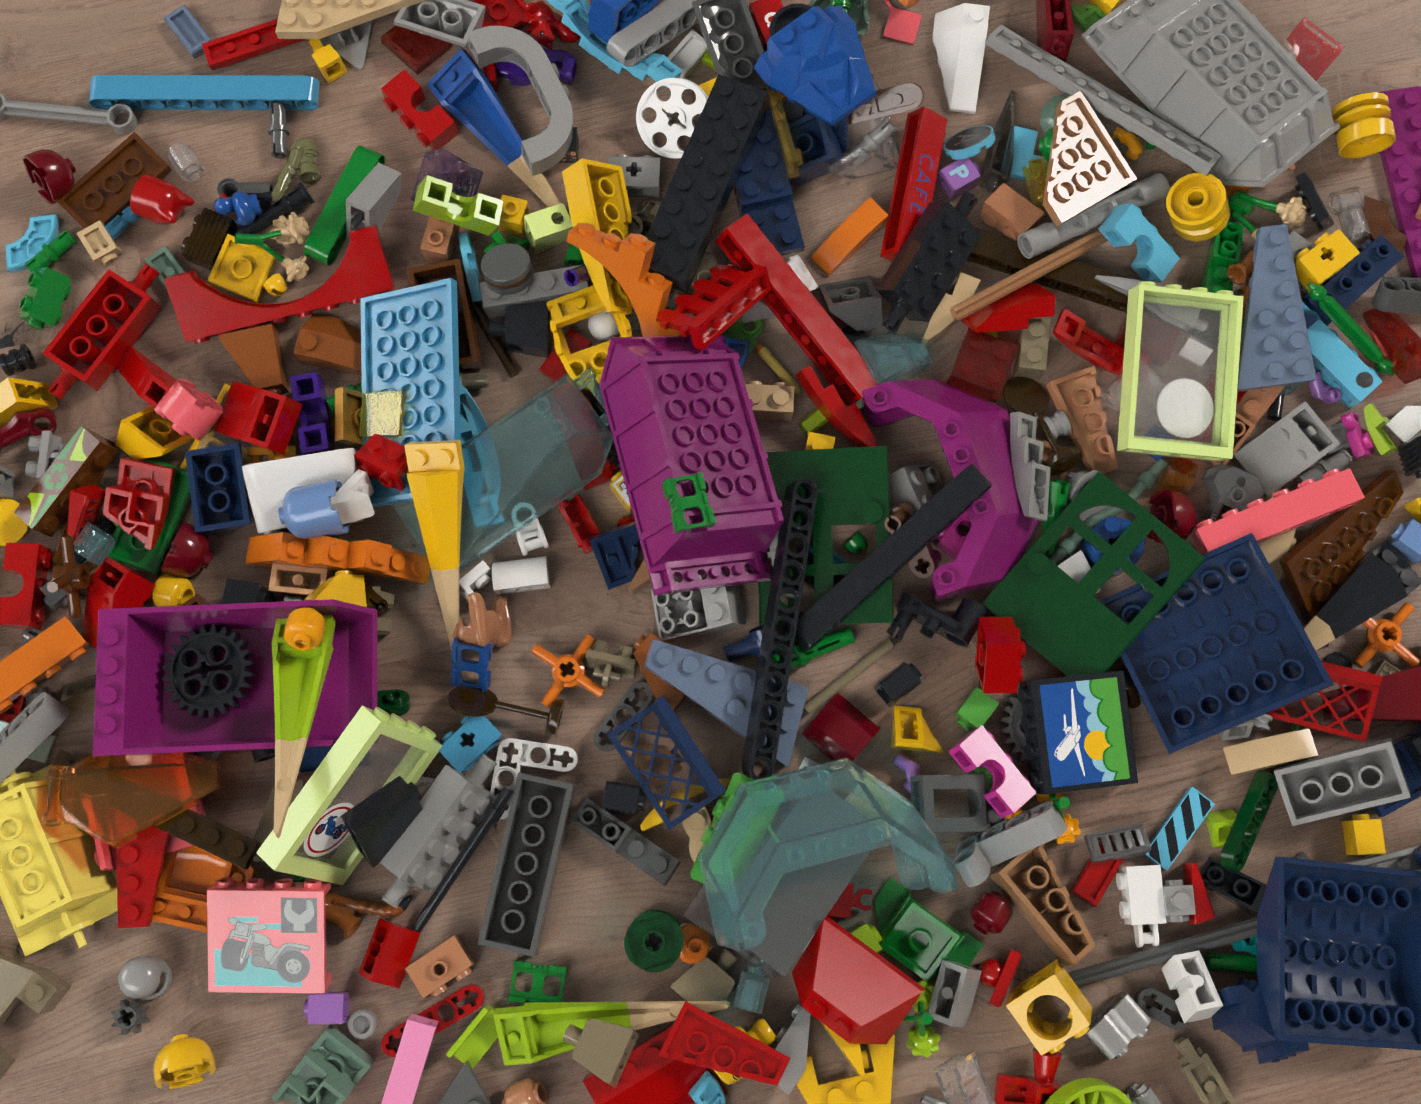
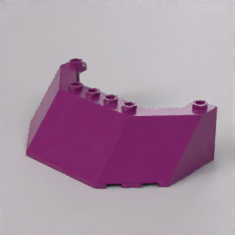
M938 379L887 381L862 390V408L870 425L881 428L913 416L924 419L934 425L953 478L966 467L974 464L992 484L991 488L966 510L971 528L956 560L939 566L933 573L930 592L935 605L1001 582L1023 557L1040 521L1024 516L1017 494L1011 458L1010 417L1007 410Z

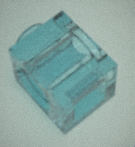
M89 522L73 542L74 551L98 566L102 564L116 544L112 535Z

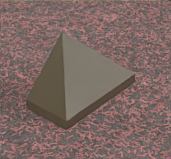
M96 674L63 685L61 703L67 707L94 714Z

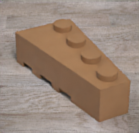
M1044 844L1006 860L989 876L1064 966L1076 965L1096 945L1079 912L1075 910L1069 898V892L1062 885L1055 871L1057 869L1054 863L1048 858L1043 848Z

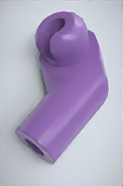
M1320 370L1315 371L1317 380L1309 382L1312 397L1327 404L1338 402L1342 396L1341 391L1338 388L1324 384Z
M900 752L894 759L893 764L906 773L907 781L904 784V788L907 792L911 793L910 777L922 775L921 768L917 763Z

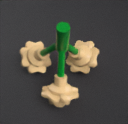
M291 212L289 219L281 215L278 219L273 220L274 227L272 230L263 235L235 233V244L258 245L281 261L280 264L287 268L286 274L288 276L286 282H291L293 279L300 282L307 275L309 267L305 263L307 260L305 255L299 257V259L292 260L288 256L283 257L263 242V240L272 238L285 248L289 247L290 244H295L296 240L299 244H303L305 236L310 233L308 223L304 217H298L295 212Z

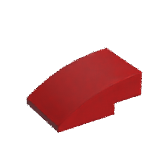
M1030 283L963 318L961 321L976 333L1028 329L1029 318L1054 316L1056 295L1037 283Z

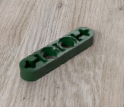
M1263 770L1256 772L1222 848L1220 864L1223 868L1236 872L1243 869L1278 788L1274 773Z

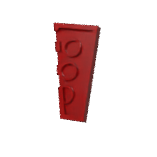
M122 811L116 812L118 929L148 927L151 925L159 891L160 874L163 873L165 865L164 856L171 834Z
M687 1001L684 1002L658 1054L659 1057L778 1086L791 1059L789 1056Z

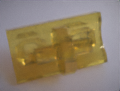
M1043 157L1032 159L1029 161V166L1022 167L1031 203L1037 207L1043 205L1049 163Z

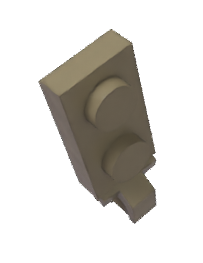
M1184 1036L1174 1040L1173 1043L1181 1057L1177 1058L1179 1067L1200 1103L1237 1104L1208 1054L1203 1052L1200 1046L1194 1048L1189 1039Z

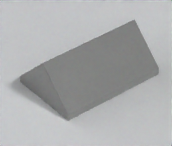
M426 0L409 7L400 8L394 20V25L468 48L467 33L482 28L485 6L468 0Z

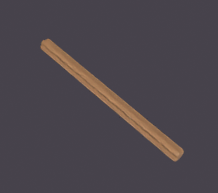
M1098 229L954 305L950 309L953 319L962 320L1108 240Z

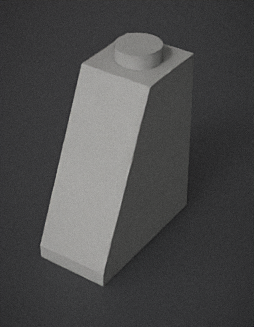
M377 163L346 199V238L350 239L349 232L351 230L377 224L378 230H381L401 193V172Z

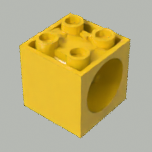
M1058 959L1010 990L1006 1007L1041 1056L1047 1052L1051 1054L1056 1053L1065 1046L1064 1041L1072 1036L1079 1038L1089 1031L1092 1006ZM1043 995L1059 997L1070 1008L1068 1018L1057 1023L1043 1020L1033 1010L1035 999Z

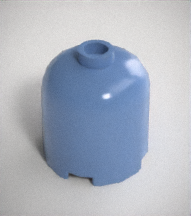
M333 479L290 489L283 499V507H280L278 511L280 522L286 524L288 530L295 537L304 539L348 533L350 523L342 524L337 509H332L330 498L335 497L336 492L341 488V481Z

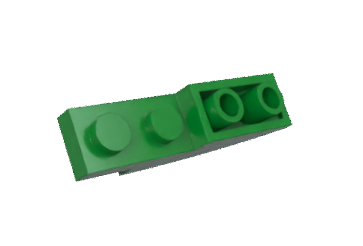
M1228 221L1226 227L1218 235L1212 237L1200 287L1207 288V292L1232 291L1233 282L1228 277L1227 269L1230 265L1239 263L1244 225ZM1209 310V311H1213V312H1216V313H1220V311Z

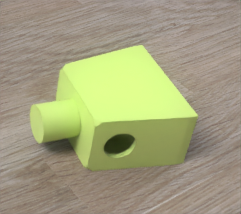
M563 203L524 216L525 234L535 255L565 242L568 232L573 228L570 211L567 212Z

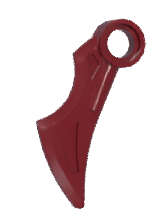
M37 408L31 412H15L11 420L0 427V450L31 434L40 436L42 431H51L53 434L57 429L55 414L47 408ZM45 417L51 423L45 428H40L34 424V421L37 418Z

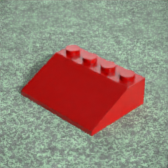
M674 1022L633 1047L616 1088L610 1086L592 1072L583 1079V1083L595 1104H695L688 1092L706 1070L718 1081L724 1094L727 1095L728 1092L714 1070L658 1056Z

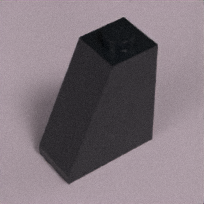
M400 775L341 815L359 853L373 868L381 862L422 811L418 800L421 796L419 790L414 783L410 782L407 784Z

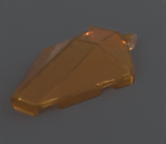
M92 752L69 766H49L46 769L48 792L46 812L42 814V824L51 827L71 824L117 849L137 838L136 833L153 824L157 827L197 805L198 799L214 790H219L220 764L216 760L187 753L93 756ZM61 780H63L61 793V805L63 812H59Z

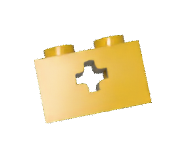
M1340 229L1331 235L1327 232L1314 242L1316 246L1313 249L1309 250L1306 247L1294 257L1296 260L1294 264L1297 279L1308 292H1310L1308 287L1310 282L1315 285H1321L1360 254Z

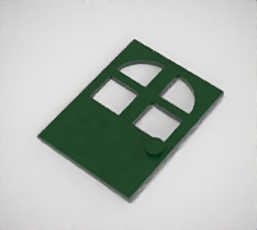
M887 446L767 452L769 458L767 460L778 500H781L782 506L786 488L790 483L802 478H809L816 483L818 488L812 526L814 565H806L805 576H814L815 604L835 586L834 575H848L860 564H834L833 526L876 524V548L891 536V533L884 526L885 519L890 516ZM799 485L797 493L804 499L805 490ZM795 512L793 521L799 526L801 524V517ZM768 558L771 571H773L771 558ZM789 568V570H790V576L792 577V576H793V572H792V570ZM892 578L841 624L894 623ZM771 581L758 582L759 625H763L765 622ZM780 599L781 606L786 608L788 605ZM799 612L798 619L805 613ZM778 621L776 626H783V624Z
M1098 471L984 600L982 605L996 617H1012L1016 628H1020L1021 638L1065 676L1105 673L1206 558ZM1111 506L1125 510L1136 518L1111 546L1077 517L1093 507ZM1068 527L1103 554L1079 583L1045 555L1047 550ZM1151 530L1164 544L1169 558V572L1162 587L1127 559ZM1118 568L1153 596L1129 625L1094 597L1096 592Z

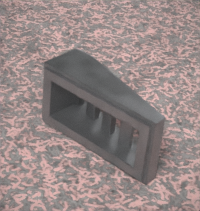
M1142 823L1086 834L1084 836L1092 863L1139 857L1151 851V845ZM1121 837L1124 838L1127 849H1124ZM1110 838H1112L1113 845L1115 848L1114 852L1112 850V846L1109 840ZM1097 840H1101L1105 854H1101Z

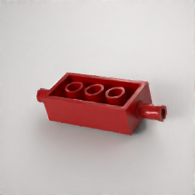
M145 263L132 282L125 280L110 269L106 271L42 353L61 367L60 370L62 371L47 389L50 393L63 400V397L76 381H82L98 392L118 366L128 347L135 344L162 309L146 293L149 286L160 275L157 270Z

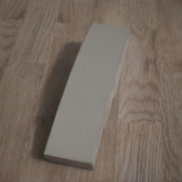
M1019 411L1010 413V446L1012 468L1020 504L1025 517L1047 521L1050 467L1042 465L1044 442L1036 440L1037 417Z

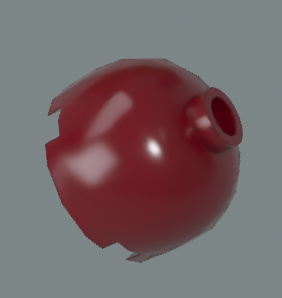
M41 149L24 156L25 170L31 182L37 183L42 189L38 193L47 203H56V200L61 199L70 192L75 183L73 173H76V169L69 158L64 159L59 153L49 149Z
M1165 489L1157 491L1150 498L1148 504H1153L1150 513L1185 540L1197 524L1196 510L1193 502L1185 494ZM1151 530L1147 537L1155 540L1154 542L1162 543L1160 538Z
M184 522L174 538L173 546L170 552L167 553L161 571L173 576L186 578L196 575L201 567L207 569L213 554L209 553L210 541L205 533H195V526Z

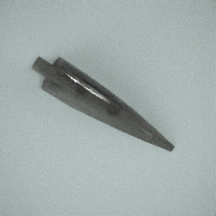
M1012 90L995 125V141L991 147L987 148L981 169V177L978 182L981 188H987V191L994 193L999 186L1010 179L1014 159L1015 92Z

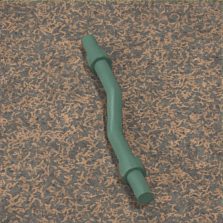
M1159 459L1148 472H1143L1137 478V483L1127 494L1136 500L1145 490H1149L1156 483L1155 479L1168 466L1166 461ZM1110 506L1089 516L1083 523L1092 529L1101 520L1125 512V510ZM1076 532L1069 538H1064L1058 545L1059 549L1049 559L1058 565L1066 556L1070 557L1077 549L1076 545L1083 538Z

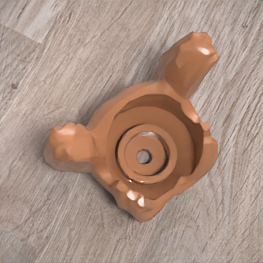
M473 592L468 594L466 598L468 600L471 623L466 625L464 618L459 619V623L456 624L453 633V639L459 638V643L486 647L488 643L495 646H507L512 635L507 594L498 595L492 601L491 610H486L485 602L480 593Z

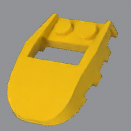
M594 285L546 302L547 308L551 313L552 320L550 321L556 353L573 382L580 388L587 390L600 389L599 385L611 340L571 354L561 327L607 311ZM613 313L621 335L620 337H632V328L625 314Z

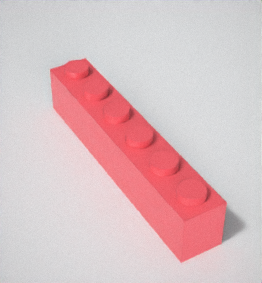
M1336 468L1323 474V479L1315 482L1311 478L1297 485L1298 489L1289 492L1288 488L1280 490L1272 495L1273 499L1266 502L1261 498L1247 504L1248 509L1239 512L1236 508L1222 514L1223 519L1213 522L1211 518L1196 525L1198 529L1191 534V538L1201 555L1250 533H1253L1257 543H1260L1356 505L1365 497L1351 469L1340 472Z

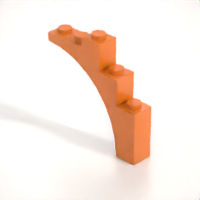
M578 223L568 232L566 242L585 251L600 262L619 282L636 312L643 337L681 336L680 331L671 328L667 330L661 329L657 318L658 312L666 309L673 282L665 279L661 274L648 272L656 243L648 240L644 235L632 233L624 240H621L619 236L596 230L593 225L587 223Z
M285 532L250 537L245 563L266 569H272V564L322 568L330 571L350 570L353 573L391 578L421 585L428 584L430 572L427 556L395 549L389 544L369 539L349 542L329 536L304 539Z

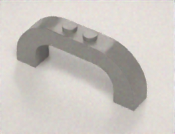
M488 26L468 32V48L478 68L496 62H510L521 67L527 74L549 117L550 123L542 133L521 141L522 156L532 176L554 167L567 153L573 134V112L569 101L571 97L565 84L562 85L559 80L560 75L556 64L550 63L545 51L535 39L520 30L506 26Z

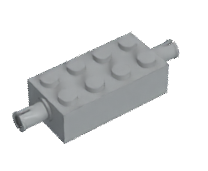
M482 754L469 775H464L448 765L444 766L420 801L422 811L380 862L397 877L382 897L385 902L398 908L399 903L411 887L417 886L432 892L440 883L448 867L456 860L460 850L485 816L483 812L489 803H493L497 798L485 789L483 785L497 765L495 761Z

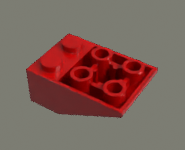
M233 381L223 406V413L218 419L214 432L284 455L303 404L262 388Z
M104 555L90 576L81 636L97 648L98 609L142 607L144 602L150 598L152 590L156 585L127 566Z

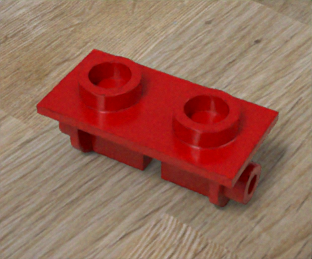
M578 494L570 501L565 499L558 503V511L562 513L567 524L570 526L578 542V548H582L584 553L587 554L593 550L589 538L601 534L582 497Z

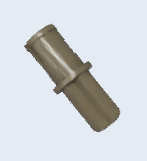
M463 371L459 372L462 385L466 389L488 388L490 385V378L487 372L464 374Z

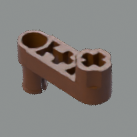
M903 502L896 505L891 510L890 516L884 521L886 530L894 533L915 514V510L908 503ZM928 544L908 563L912 572L917 577L927 578L938 568L941 554L938 550H934L931 544Z

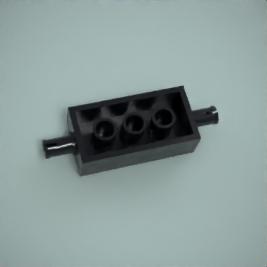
M963 192L955 208L949 202H929L875 290L893 305L889 315L882 323L889 331L897 333L905 317L910 321L928 322L982 234L967 219L978 202V198H974L975 195L972 193Z

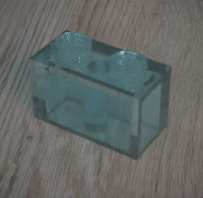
M748 964L747 969L740 967L732 998L733 1007L762 1014L770 978L759 966Z

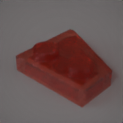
M397 25L381 36V43L417 75L453 47V43Z

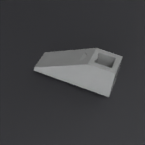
M801 1002L797 1004L791 1014L795 1019L790 1027L783 1026L775 1039L779 1043L776 1050L791 1058L778 1086H776L788 1096H790L806 1069L811 1014L802 1008Z

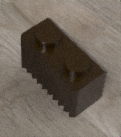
M204 207L201 214H197L193 220V230L190 236L185 237L182 242L181 254L188 262L212 270L227 233L235 236V233L238 231L237 224L231 217L221 215Z

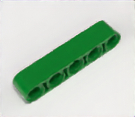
M361 145L356 147L305 243V256L328 266L334 263L347 239L346 199L377 163L385 165L384 155Z

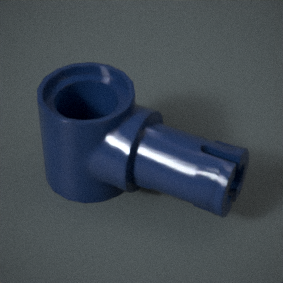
M764 624L751 629L745 639L723 647L728 662L750 654L752 656L757 655L759 658ZM774 649L771 655L777 653L778 651Z

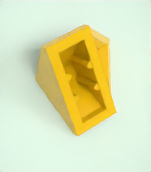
M894 706L890 749L945 754L922 716L921 708Z

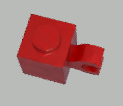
M848 883L827 916L851 919L852 907H857L863 911L871 910V906L863 905L860 898L863 894L872 895L873 891L862 888L853 894L854 884Z

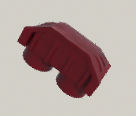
M837 693L801 735L842 770H845L873 739L881 727L873 723L848 700Z

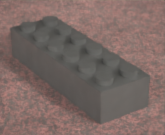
M518 772L478 940L479 945L533 957L538 955L576 786L574 784Z

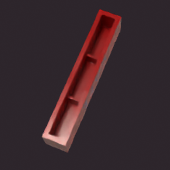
M925 106L907 114L880 255L891 262L895 259L929 202H932L934 188L937 183V172L941 160L943 140L946 135L947 119Z

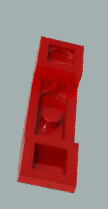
M1065 308L1062 309L1052 331L1053 335L1067 348L1086 361L1122 377L1124 348L1086 327V321ZM1141 353L1138 383L1142 382L1151 360Z

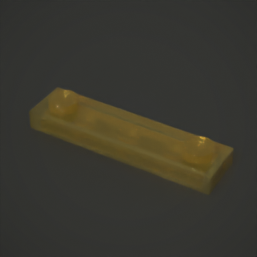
M764 83L765 91L768 92V101L789 179L800 176L799 165L803 164L800 148L795 149L781 102L784 100V94L779 91L773 92Z

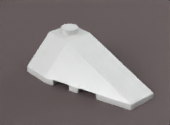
M963 3L935 13L932 41L934 47H936L937 62L942 72L949 111L975 114L990 6Z

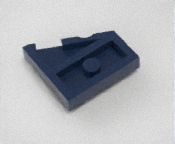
M635 521L589 538L608 590L631 582L635 576L639 538Z

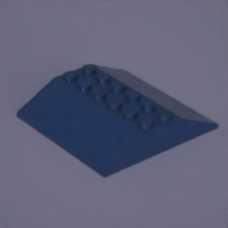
M1253 533L1203 554L1206 560L1121 654V659L1169 755L1333 686V682ZM1169 570L1151 577V579L1162 587L1167 579ZM1136 584L1104 598L1100 602L1129 625L1153 596L1139 584Z
M1275 857L1257 915V977L1276 1040L1421 1050L1420 871Z

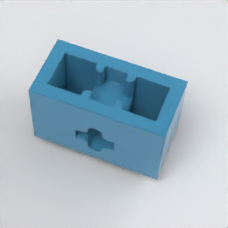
M466 716L461 721L462 727L455 733L450 731L440 740L442 748L439 752L457 771L464 775L477 764L482 754L486 755L505 738L486 716ZM467 735L475 736L473 738L474 746H464L467 742L465 740Z

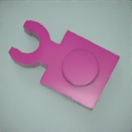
M1349 412L1340 416L1344 427L1347 429L1346 437L1354 457L1366 458L1374 455L1373 447L1375 445L1369 432H1366V429H1362L1358 413Z

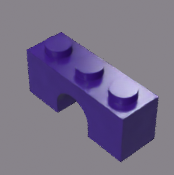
M317 372L290 376L293 400L303 404L299 413L302 427L298 428L301 454L308 455L335 450L333 434L330 428V415L326 401L327 395L324 380Z

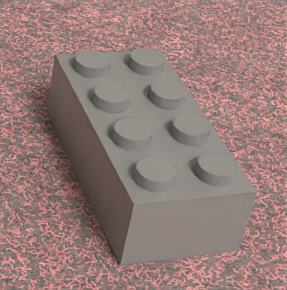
M1391 738L1279 766L1274 770L1292 826L1411 798Z

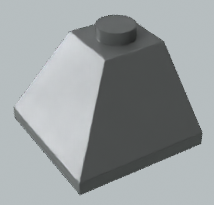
M870 276L819 285V291L829 312L855 330L872 331L876 327L883 326L881 296L875 290L876 287Z

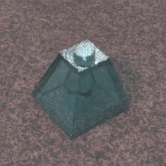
M887 332L854 342L878 385L887 381L913 379L933 363L927 348L920 339Z

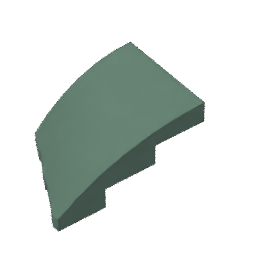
M329 1025L276 1091L272 1099L277 1102L285 1099L299 1104H342L358 1081L372 1066L375 1059L332 1025Z

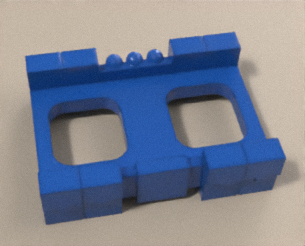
M459 638L453 639L451 650L452 687L460 685L482 689V692H487L491 684V671L488 670L489 661L492 658V644L488 643L486 647L459 643ZM462 650L478 651L480 654L479 661L464 659L462 657ZM462 671L477 673L479 675V682L464 681L462 679Z

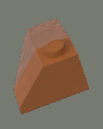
M314 313L300 328L294 355L302 364L361 376V330L340 318Z

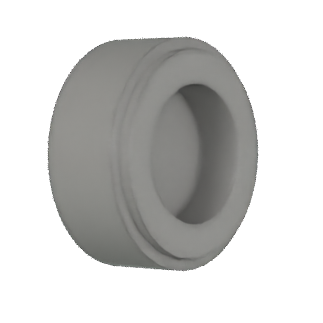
M369 1009L357 1010L348 1019V1031L356 1039H366L376 1032L378 1018Z

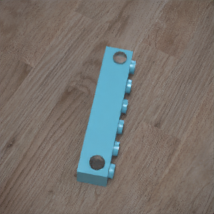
M1302 302L1304 313L1318 318L1307 329L1315 371L1320 370L1324 384L1338 388L1341 391L1342 396L1340 400L1351 409L1367 397L1383 381L1378 377L1377 372L1373 368L1368 367L1359 358L1354 349L1349 348L1339 338L1336 331L1329 329L1321 321L1320 316Z

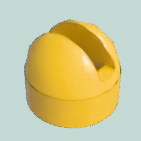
M277 273L269 277L264 282L263 287L272 296L278 297L282 296L287 290V283L281 274Z

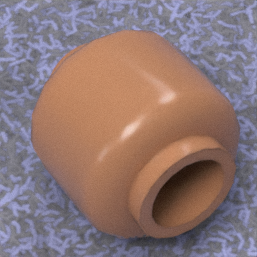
M526 1078L506 1088L502 1104H547V1092L541 1082H537L533 1078Z

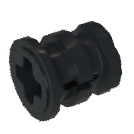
M21 344L19 350L14 348L9 350L8 354H0V365L8 376L14 375L16 371L21 373L26 370V367L30 369L36 368L34 356L26 344Z

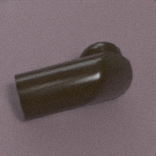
M1122 668L1113 670L1112 672L1124 671L1128 707L1136 708L1140 706L1142 702L1129 672Z

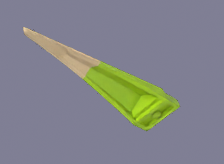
M323 615L326 625L323 639L318 647L308 651L294 649L285 641L284 629L287 618H278L275 623L272 638L275 707L273 833L278 839L282 833L334 649L332 642L336 621L333 615Z
M685 1001L525 1003L524 1006L496 1008L493 1017L504 1065L507 1066L535 1063L575 1049V1046L563 1041L565 1031L570 1024L584 1029L587 1020L592 1018L639 1030L676 1020ZM687 1001L707 1013L727 1009L730 1006L729 1001Z

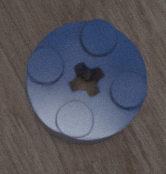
M1110 516L1098 522L1092 530L1111 545L1132 522L1124 518ZM1144 539L1127 557L1134 565L1143 553ZM1082 540L1081 551L1092 568L1103 554L1086 540ZM1118 568L1111 576L1121 574L1123 571Z

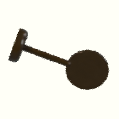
M1015 377L1008 380L1003 387L1002 393L1005 403L1014 412L1019 411L1037 417V423L1054 451L1045 462V466L1050 467V475H1059L1075 467L1082 459L1081 452L1073 446L1060 449L1041 416L1048 407L1049 401L1044 388L1034 380L1026 377Z
M459 686L452 689L448 695L450 707L457 713L466 716H486L493 713L496 708L547 719L546 734L555 738L560 727L565 703L563 699H554L548 713L500 702L495 693L487 689V692H482V689Z

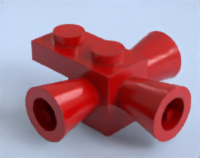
M1033 1048L1035 1076L997 1073L994 1103L1045 1104L1050 1096L1062 1087L1054 1080L1062 1054L1057 1051L1054 1054L1047 1052L1041 1056L1038 1050Z

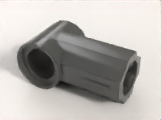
M226 178L218 183L217 193L221 197V193L228 196L230 193L242 191L248 195L256 194L257 197L264 192H272L273 188L271 182H238L233 178ZM258 200L259 206H271L274 201L265 202Z

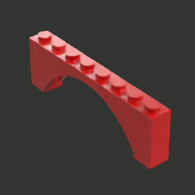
M377 224L351 230L349 232L351 241L347 252L335 273L315 291L289 302L261 304L234 298L207 284L197 276L195 270L168 276L164 279L185 342L194 340L195 344L211 340V335L235 332V329L246 327V329L262 326L261 323L272 321V324H278L287 321V316L297 314L298 318L314 314V309L323 307L324 311L339 308V303L349 301L350 305L357 304L365 296L390 292V290L395 288V283Z

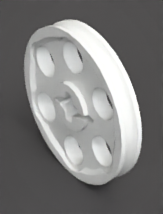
M675 77L660 80L644 92L638 103L636 123L639 134L648 148L666 158L677 159L682 157L685 150L679 146V139L683 135L691 137L695 128L694 117L697 114H701L708 99L704 90L690 80ZM662 86H667L671 90V97L668 101H663L659 98L658 91ZM687 89H692L696 93V101L693 104H687L683 99V94ZM648 107L656 111V120L652 123L647 122L644 118V111ZM678 112L680 123L672 124V117L669 113L674 114ZM657 132H662L666 135L667 142L664 147H659L655 144L654 137Z

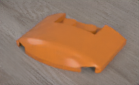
M196 846L166 854L164 856L165 865L163 873L160 874L159 891L152 921L208 933L207 890L221 878H234L235 882H246V880L254 878V867L250 865L248 870L243 869Z

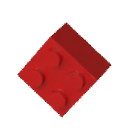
M979 617L974 665L983 693H1017L1018 683L1023 681V668L1020 666V661L1026 655V645L1024 641H1021L1020 628H1016L1012 617Z

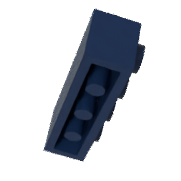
M1382 235L1374 241L1370 239L1365 241L1357 249L1360 254L1343 267L1338 274L1335 273L1322 283L1323 287L1327 290L1326 295L1332 296L1344 310L1404 257ZM1309 293L1302 298L1306 302L1304 304L1310 310L1315 311L1326 326L1332 322L1321 310L1319 302L1310 298Z

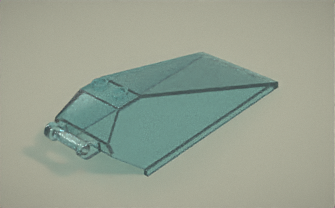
M592 369L585 370L574 381L568 373L564 374L461 443L465 468L459 572L602 474L603 466L613 443V436L606 427L609 425L599 383ZM586 386L605 410V413L600 417L580 391ZM414 502L392 504L427 556Z

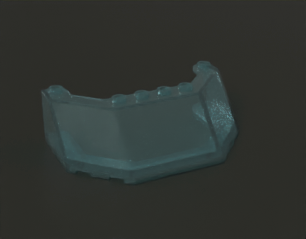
M848 758L739 784L730 805L722 813L713 829L712 836L698 855L717 945L739 951L758 946L764 940L766 927L762 911L784 873L892 845L899 879L905 888L911 890L931 888L937 893H947L959 889L951 857L912 802Z

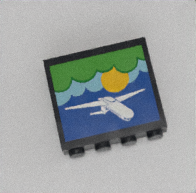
M1124 671L1030 680L1019 683L1018 699L1022 704L1023 710L1021 725L1026 734L1025 755L1027 760H1029L1030 766L1028 779L1036 794L1046 795L1138 783Z

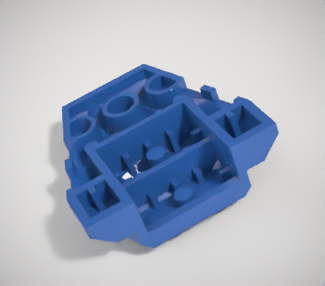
M813 6L769 38L767 51L760 55L754 67L756 73L770 90L781 92L792 103L798 102L806 108L807 112L831 126H834L877 95L856 24L841 6H829L825 10H822L819 6Z

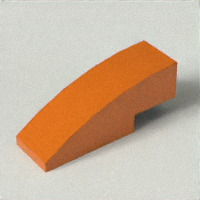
M870 197L824 241L811 256V259L829 277L859 251L873 234L886 224L888 214Z

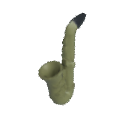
M303 137L296 140L290 149V155L283 166L274 190L258 195L257 200L265 202L279 201L284 193L287 192L288 186L292 182L291 178L293 179L296 175V170L300 171L298 178L303 183H315L321 179V175L317 170L319 152L317 145L312 139Z

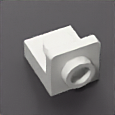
M481 561L459 580V584L463 587L459 592L467 602L466 596L473 593V589L476 587L480 589L491 580L489 576L492 574V570L484 561Z

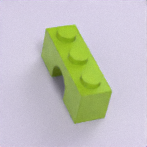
M426 175L417 187L413 211L488 236L499 226L503 206L502 200L481 193H477L473 197L459 196L451 191L452 183Z

